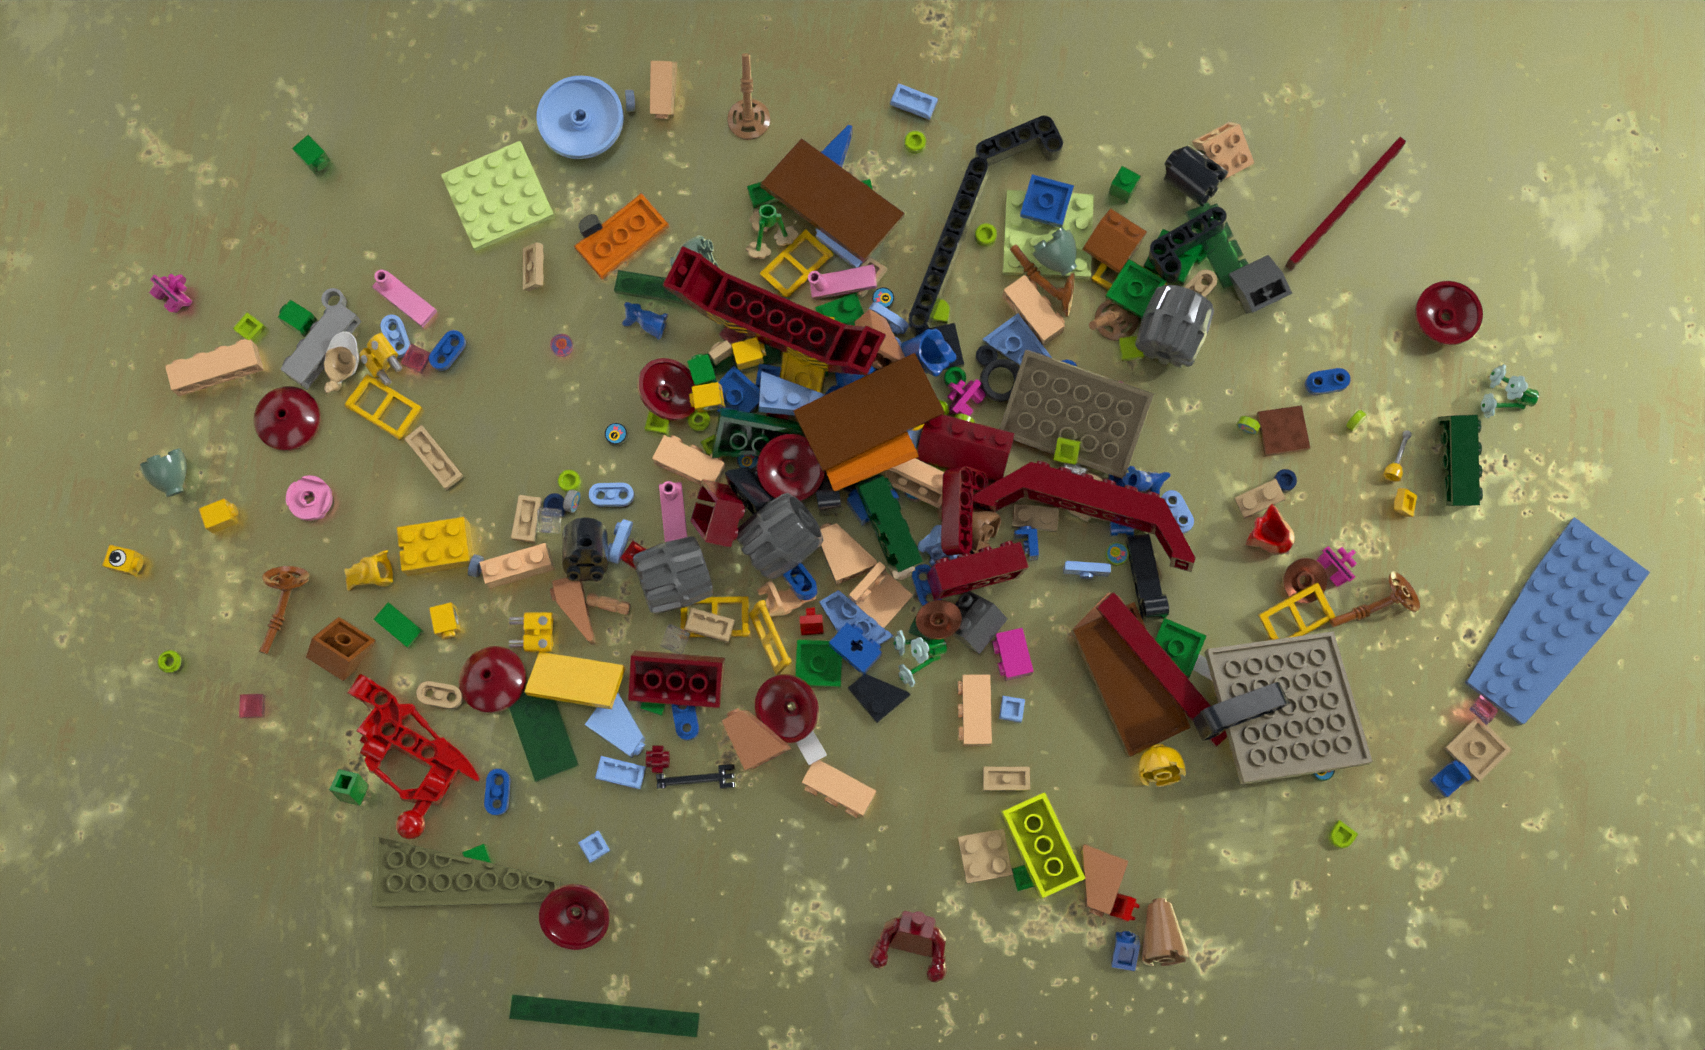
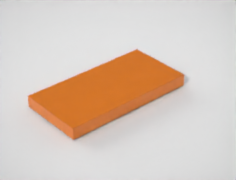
M641 193L602 224L603 228L582 239L574 248L603 280L669 228V224Z
M908 432L826 472L833 490L837 491L919 456Z

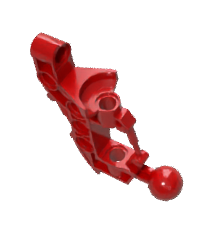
M359 674L346 694H350L363 702L367 707L373 709L356 731L362 735L359 741L364 743L360 754L366 757L364 761L370 773H374L385 784L391 786L399 793L402 801L416 803L412 810L401 813L395 822L396 831L402 838L415 839L424 832V816L431 805H439L458 775V771L476 782H479L480 778L468 759L457 748L446 741L445 738H440L429 726V723L417 712L413 704H399L396 697L387 689L376 684L370 678ZM380 696L388 699L383 705L375 703L376 699ZM413 716L435 740L430 741L405 727L403 719ZM386 727H393L395 729L394 733L390 736H386L382 732ZM407 738L415 740L411 747L403 746L402 742ZM394 748L430 769L419 788L401 790L379 769L382 760L389 750L392 751ZM425 750H433L435 752L433 757L427 759L422 756Z

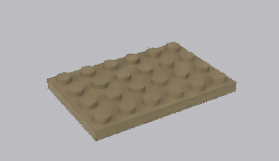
M1025 350L999 429L1015 433V441L1054 455L1059 437L1080 441L1081 445L1077 463L1123 479V476L1127 474L1154 393L1048 356Z

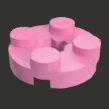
M308 475L301 477L302 479H299L297 482L294 481L286 493V503L293 515L305 521L324 518L332 505L333 496L331 488L316 476ZM313 493L314 501L307 504L304 497Z

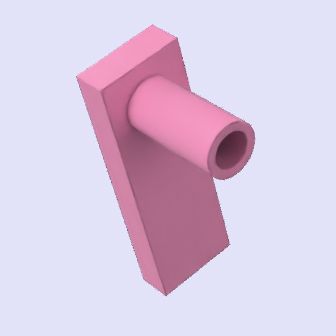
M873 265L826 274L812 271L808 275L811 295L814 300L877 288L875 267Z
M378 270L375 273L376 282L372 286L373 289L422 328L436 314L437 311L434 307L387 270Z
M666 481L663 484H659L665 542L688 537L682 483Z

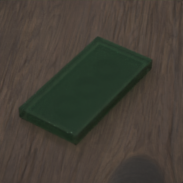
M524 689L520 698L509 707L535 782L537 783L580 766L557 701L527 696Z

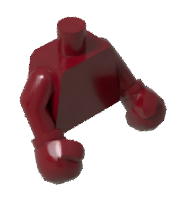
M903 911L899 917H895L885 923L880 938L877 939L876 944L869 952V961L877 969L884 968L888 962L887 952L889 947L930 957L932 961L927 970V978L931 982L937 983L943 980L947 974L946 956H944L946 936L939 927H936L935 918L925 916L921 911L914 913Z

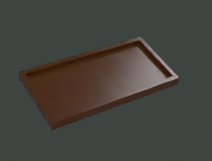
M802 138L761 182L762 189L863 263H865L905 215L903 211Z
M913 353L793 410V413L822 472H825L943 415L945 411L916 354Z
M1135 602L1127 604L1126 607L1146 629ZM1103 616L1071 630L1128 757L1191 728L1181 707Z

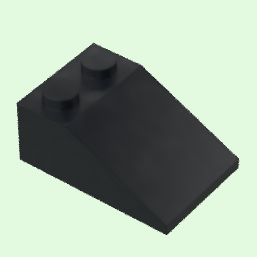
M743 467L725 472L729 487L752 515L761 507L776 499L762 487L756 469L752 471L749 467Z

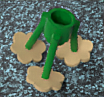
M761 205L760 209L754 210L753 216L749 218L750 223H752V229L758 231L757 242H751L746 247V251L749 252V257L755 259H764L765 256H769L771 250L766 248V244L762 243L763 231H768L776 222L780 227L777 230V234L774 235L778 246L792 244L793 240L798 237V232L794 230L793 226L784 227L781 214L776 213V208L773 205Z

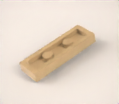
M422 425L404 438L446 490L464 477Z

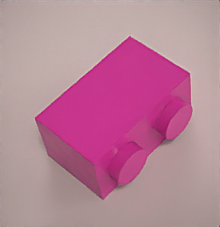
M1023 628L997 633L995 640L992 641L994 653H999L1001 662L997 663L1000 676H1004L1005 681L1032 675L1034 671Z

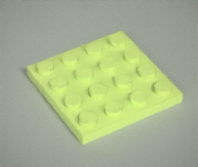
M521 141L441 174L475 251L555 217Z
M1007 190L1003 275L1027 276V272L1024 273L1023 266L1010 251V248L1017 244L1028 260L1035 264L1034 267L1038 268L1037 271L1041 272L1040 275L1042 277L1068 278L1071 273H1075V279H1090L1091 255L1082 249L1092 234L1094 194L1072 193L1062 227L1065 231L1070 229L1076 243L1075 263L1077 267L1062 276L1060 272L1053 271L1042 265L1032 254L1035 251L1033 246L1042 240L1048 242L1053 238L1052 234L1060 228L1020 217L1027 191Z

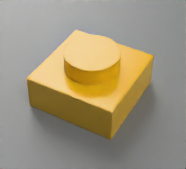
M1398 488L1394 499V510L1405 517H1413L1417 495L1406 488Z

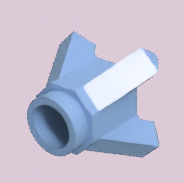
M942 525L934 526L930 534L917 545L919 551L929 553V563L931 566L936 564L935 561L944 557H949L950 560L957 558V555H945L942 550Z

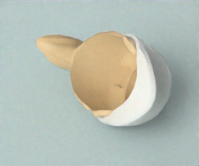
M349 332L336 334L330 341L326 351L324 370L330 380L325 385L326 393L339 391L342 381L352 376L357 369L359 362L357 342L355 337Z

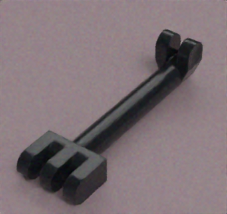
M735 764L718 765L719 773L675 777L657 774V789H665L667 786L719 782L720 789L736 788L735 782L727 783L726 780L736 778L735 773L726 774V770L735 769Z

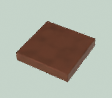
M1302 405L1257 412L1265 456L1310 449Z

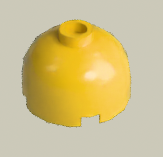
M1163 744L1153 745L1142 754L1138 763L1140 781L1148 786L1149 782H1157L1156 786L1171 785L1179 782L1182 774L1186 775L1182 756L1175 749Z

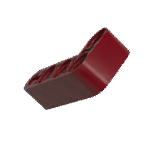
M962 466L946 470L943 474L941 547L947 556L968 553L972 548L973 493L988 487V478L983 471Z

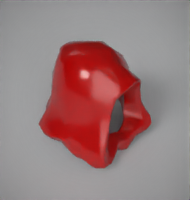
M1271 504L1263 517L1255 519V527L1249 534L1245 544L1249 547H1258L1274 555H1283L1295 543L1294 531L1281 516L1278 508Z

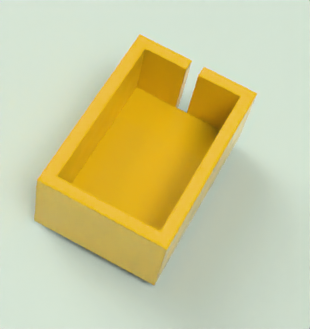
M465 517L397 527L398 544L403 550L399 551L401 570L407 576L469 567L473 557L470 524Z

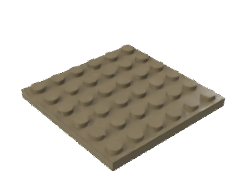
M1334 631L1210 648L1204 652L1218 703L1276 682H1280L1290 703L1280 710L1226 729L1241 785L1364 766L1373 762Z

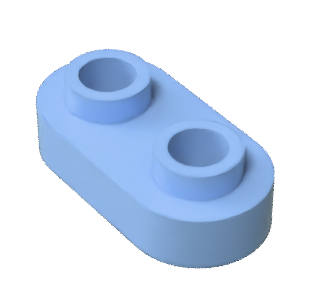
M873 302L869 307L872 311L886 318L894 334H905L909 328V324L903 318L883 305Z
M385 316L380 323L381 331L398 353L397 358L405 357L411 350V343L405 326L398 316ZM392 325H397L395 330H390ZM402 344L403 348L401 350H397V346Z
M597 483L590 488L589 498L598 507L627 506L634 500V491L627 483ZM622 492L627 493V497L624 499L619 498ZM599 493L605 494L603 499H598L597 495Z
M1174 490L1165 492L1161 498L1165 499L1182 533H1187L1194 525L1193 515L1179 492ZM1174 498L1176 504H1170L1168 499ZM1179 518H1185L1187 523L1181 524Z
M623 519L621 523L617 522L614 529L616 537L614 542L608 546L610 562L619 564L620 557L624 553L632 531V521Z

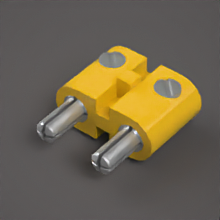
M378 333L366 344L368 347L363 348L359 358L374 378L379 377L384 385L388 386L392 383L385 373L390 367L389 363L396 372L401 371L402 366L396 359L398 353L383 333Z
M525 612L524 617L509 618V620H524L509 621L510 625H523L524 629L523 640H509V643L523 644H509V647H524V652L553 651L554 619L552 612Z

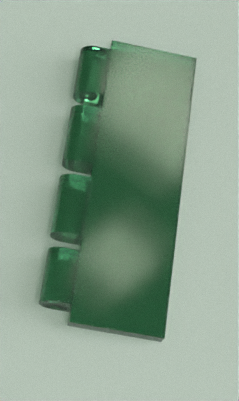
M1206 203L1204 207L1199 206L1186 211L1185 215L1189 221L1213 207H1219V205L1216 203L1210 206L1209 203ZM1227 221L1221 233L1201 243L1223 289L1233 286L1228 275L1229 273L1249 264L1246 258L1238 261V258L1244 254L1236 239L1228 241V239L1234 237V234ZM1193 229L1195 233L1202 232L1200 229Z

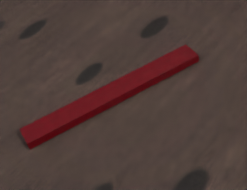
M1400 136L1289 258L1285 267L1291 271L1302 261L1398 155L1406 144V140Z
M1114 592L1095 607L1191 720L1202 710L1211 706ZM1226 730L1218 736L1209 739L1214 747H1217L1227 738Z

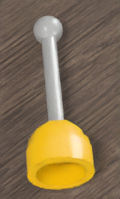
M1405 430L1402 434L1403 440L1395 463L1388 464L1385 468L1383 476L1390 481H1401L1403 469L1399 463L1407 440L1412 435L1409 430Z

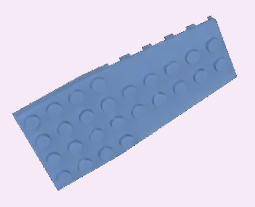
M1574 517L1533 570L1519 593V597L1511 606L1508 615L1498 627L1497 633L1487 645L1486 651L1476 663L1475 669L1465 681V684L1518 724H1525L1613 624L1650 572Z

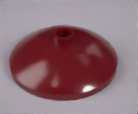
M1441 281L1430 285L1422 292L1416 303L1415 317L1420 330L1432 341L1442 345H1459L1471 339L1479 330L1483 320V308L1479 298L1469 287L1455 281ZM1442 315L1447 316L1448 321L1443 320Z
M669 358L652 360L643 367L638 375L637 389L641 401L649 411L662 419L677 421L687 418L696 410L695 407L691 406L689 397L693 393L692 387L695 386L690 369L682 363Z
M284 386L268 392L259 401L254 412L253 422L258 437L267 446L279 451H292L305 446L313 439L320 426L321 414L316 400L308 392L298 387ZM286 411V415L280 417V413Z
M786 434L774 438L763 448L758 458L757 474L759 481L765 491L774 498L790 493L800 501L804 500L816 492L824 478L825 472H822L807 439L800 435ZM787 465L793 467L792 473L786 472L785 467Z
M489 646L473 653L462 666L459 675V689L463 699L473 709L483 713H497L511 707L520 698L526 684V670L523 662L513 651L501 646ZM487 672H491L489 678H485Z
M780 674L769 678L761 685L755 698L756 717L786 743H794L806 738L817 724L819 706L816 695L811 687L797 676ZM792 702L795 703V709L791 705Z
M567 884L555 888L544 898L539 910V924L545 936L554 944L571 950L585 949L598 943L606 934L610 921L609 908L603 897L595 890L579 884ZM573 908H579L580 911H575Z

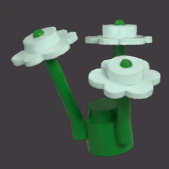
M1503 364L1491 372L1490 380L1492 382L1490 387L1498 386L1501 380L1508 383L1505 388L1506 392H1508L1507 398L1510 400L1515 399L1517 403H1497L1493 393H1489L1483 397L1481 410L1484 412L1485 418L1494 416L1496 408H1519L1524 410L1526 405L1532 407L1537 403L1539 392L1528 388V383L1525 382L1524 376H1512L1510 379L1505 377L1506 365Z
M902 630L897 631V636L894 637L893 644L895 650H899V655L903 656L905 645L911 644V653L917 662L920 663V665L911 670L906 668L904 664L898 666L900 679L903 683H908L910 687L916 684L913 674L932 662L940 660V655L947 653V644L944 639L918 637L917 639L905 640Z

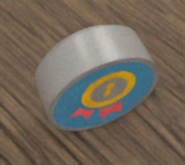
M572 489L567 492L563 502L565 511L571 513L576 511L580 502V492Z

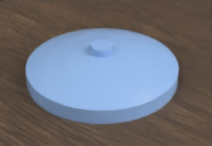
M583 75L567 77L553 84L542 96L536 115L539 132L548 147L557 154L572 159H587L605 152L619 137L624 120L622 105L615 91L602 80Z

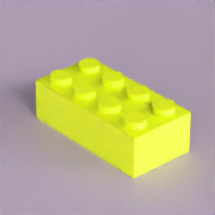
M1045 792L1002 811L1001 815L1040 899L1086 879Z

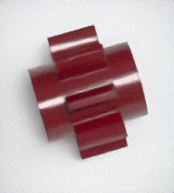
M652 745V751L646 750V768H652V773H663V768H669L670 751H664L663 745Z

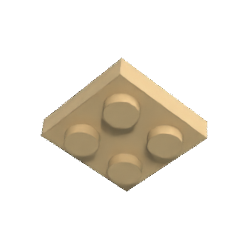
M1479 716L1475 717L1444 748L1458 763L1462 762L1469 769V774L1477 782H1480L1512 750Z
M1004 829L958 837L966 884L1013 875Z

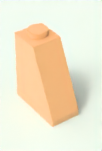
M651 61L650 114H655V118L668 119V114H674L677 62Z
M827 523L820 526L824 539L820 547L836 585L869 573L877 564L876 559L837 523L833 525Z

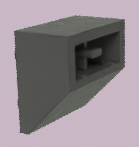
M1269 255L1228 274L1246 314L1258 311L1293 294L1283 272Z
M969 591L964 593L955 603L961 612L962 621L959 629L953 636L966 647L980 654L1008 618L994 603Z

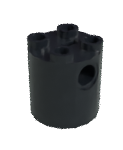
M1190 144L1174 150L1164 164L1166 166L1164 181L1202 207H1204L1209 198L1215 195L1219 189L1217 187L1219 182H1222L1229 173Z
M576 518L570 521L563 529L562 566L570 581H600L607 571L608 533L603 523L594 518Z

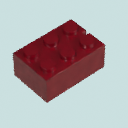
M702 479L697 499L713 502L715 505L711 506L696 502L690 521L705 542L731 547L732 542L738 536L737 526L739 519L741 520L744 516V504L729 485Z

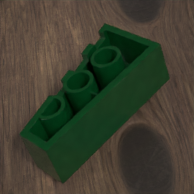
M720 407L712 446V458H720V456L741 457L740 455L752 454L759 456L763 448L778 436L796 434L805 437L797 421Z
M1478 415L1438 417L1439 425L1443 424L1444 429L1443 434H1440V444H1443L1446 450L1442 456V466L1448 471V474L1444 475L1446 506L1480 505V501L1483 498V490L1480 487L1479 478L1482 477V466L1479 465L1482 445L1479 442L1478 435L1481 432V421L1478 419Z
M877 474L855 484L888 566L899 573L923 562L917 545L910 534L908 523L903 519L900 512V504L890 491L893 488L888 477L884 478L883 475Z

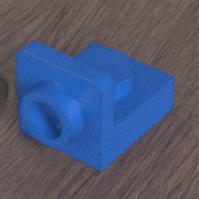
M1031 526L1018 527V530H1014V539H1027L1023 541L1024 554H1028L1029 560H1038L1037 529H1032Z
M1455 760L1448 763L1430 781L1446 798L1472 777L1468 774L1469 769L1462 762L1458 763Z
M1130 931L1116 932L1111 965L1113 968L1135 971L1140 950L1139 936Z

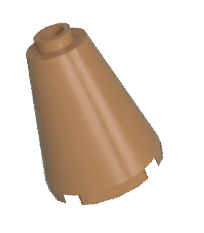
M941 504L940 508H937L936 513L938 514V519L942 522ZM973 506L971 550L974 553H979L978 550L990 546L987 541L991 537L995 538L1001 518L995 512Z
M1165 898L1153 899V903L1148 905L1141 957L1142 963L1154 966L1153 961L1161 963V966H1170L1186 962V959H1190L1189 952L1172 903L1167 902Z

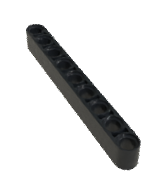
M983 157L973 158L967 167L909 314L910 331L916 336L930 328L988 180V162ZM976 169H982L983 171H982V172H975L974 170H976ZM970 187L976 188L974 191H968L967 189ZM961 206L969 207L966 210L959 209ZM954 225L962 226L959 229L952 228ZM949 243L954 245L952 248L944 247ZM941 262L947 264V265L944 266V267H938V266H937V264H939V263H941ZM934 281L939 283L937 286H930L929 284ZM924 301L932 302L928 306L922 305V302ZM917 320L924 321L922 325L914 324Z

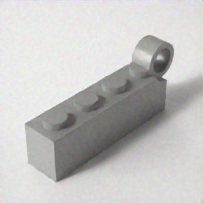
M336 288L327 289L323 293L321 301L326 308L324 315L311 326L310 333L305 339L299 341L296 350L284 360L281 368L289 378L306 390L323 371L325 354L332 338L340 332L352 334L362 322L355 313L346 308V298ZM332 296H340L338 304L334 306L328 305V301Z

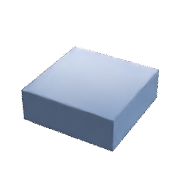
M1002 696L999 719L1021 723L1025 699Z
M599 831L578 842L589 863L610 852Z

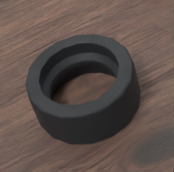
M998 359L990 362L983 368L980 374L979 381L982 383L980 387L985 392L986 397L993 401L1003 402L1010 398L1013 386L1011 390L1002 394L993 391L988 382L991 371L1002 367L1010 370L1015 383L1019 367L1008 359Z

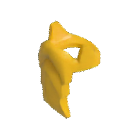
M388 550L379 552L371 557H364L360 560V563L354 564L350 569L345 568L347 590L350 591L356 585L373 583L381 587L391 585L393 583V571L387 557ZM377 562L384 565L386 569L385 578H380Z

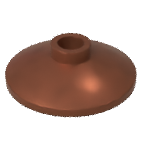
M1301 558L1292 562L1286 569L1283 578L1284 589L1289 597L1314 583H1319L1324 593L1328 582L1324 567L1318 561L1310 558ZM1301 576L1305 577L1303 584L1299 581ZM1314 592L1296 602L1311 603L1316 601L1317 598Z
M935 600L925 604L916 616L918 630L922 635L930 639H944L953 635L959 629L962 621L959 608L946 600Z

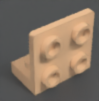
M1228 122L1192 141L1195 149L1204 151L1208 158L1229 172L1225 179L1254 164L1240 124Z
M880 561L849 594V599L883 628L890 623L912 598V593L888 574L886 566Z

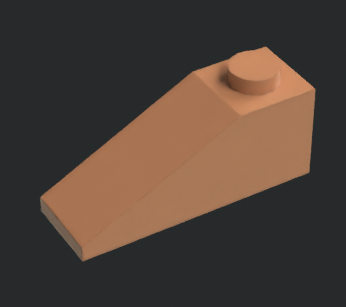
M568 578L552 581L553 588H550L552 601H556L591 645L596 644L586 604L583 582L570 581Z

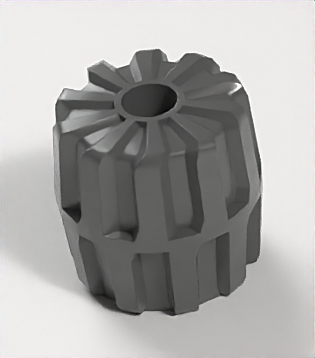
M1175 285L1158 287L1143 315L1136 339L1137 349L1150 359L1157 358L1159 363L1164 365L1172 363L1175 367L1182 368L1183 365L1186 367L1192 366L1209 332L1214 314L1213 304L1201 294L1185 287Z
M790 493L782 494L757 510L738 527L737 541L743 545L741 550L745 555H749L753 567L760 570L763 576L771 579H776L798 566L818 549L824 540L820 527L810 511L799 499Z
M694 536L663 542L633 556L640 585L649 611L652 614L685 608L713 595V586L699 543Z

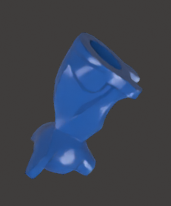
M625 302L626 318L623 320L622 325L631 326L634 322H638L644 331L660 340L666 329L668 314L658 315L652 311L642 310L641 305L638 303Z
M1129 466V474L1123 476L1122 481L1125 485L1136 487L1139 492L1150 490V492L1160 495L1162 485L1170 478L1171 474L1169 472L1140 471L1135 469L1134 466Z

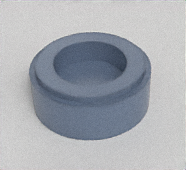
M625 90L627 112L635 110L633 90Z
M473 555L468 567V576L475 578L480 576L482 570L479 562L484 561L483 556Z

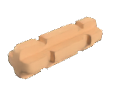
M589 593L586 599L588 606H598L600 609L612 612L618 611L625 615L629 613L631 607L629 602L622 600L619 602L617 599L605 596L598 597L592 593Z

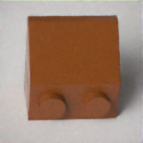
M1110 208L1082 250L1117 273H1120L1128 259H1131L1140 247L1147 231Z
M338 617L312 637L306 658L344 681L358 669L376 640Z

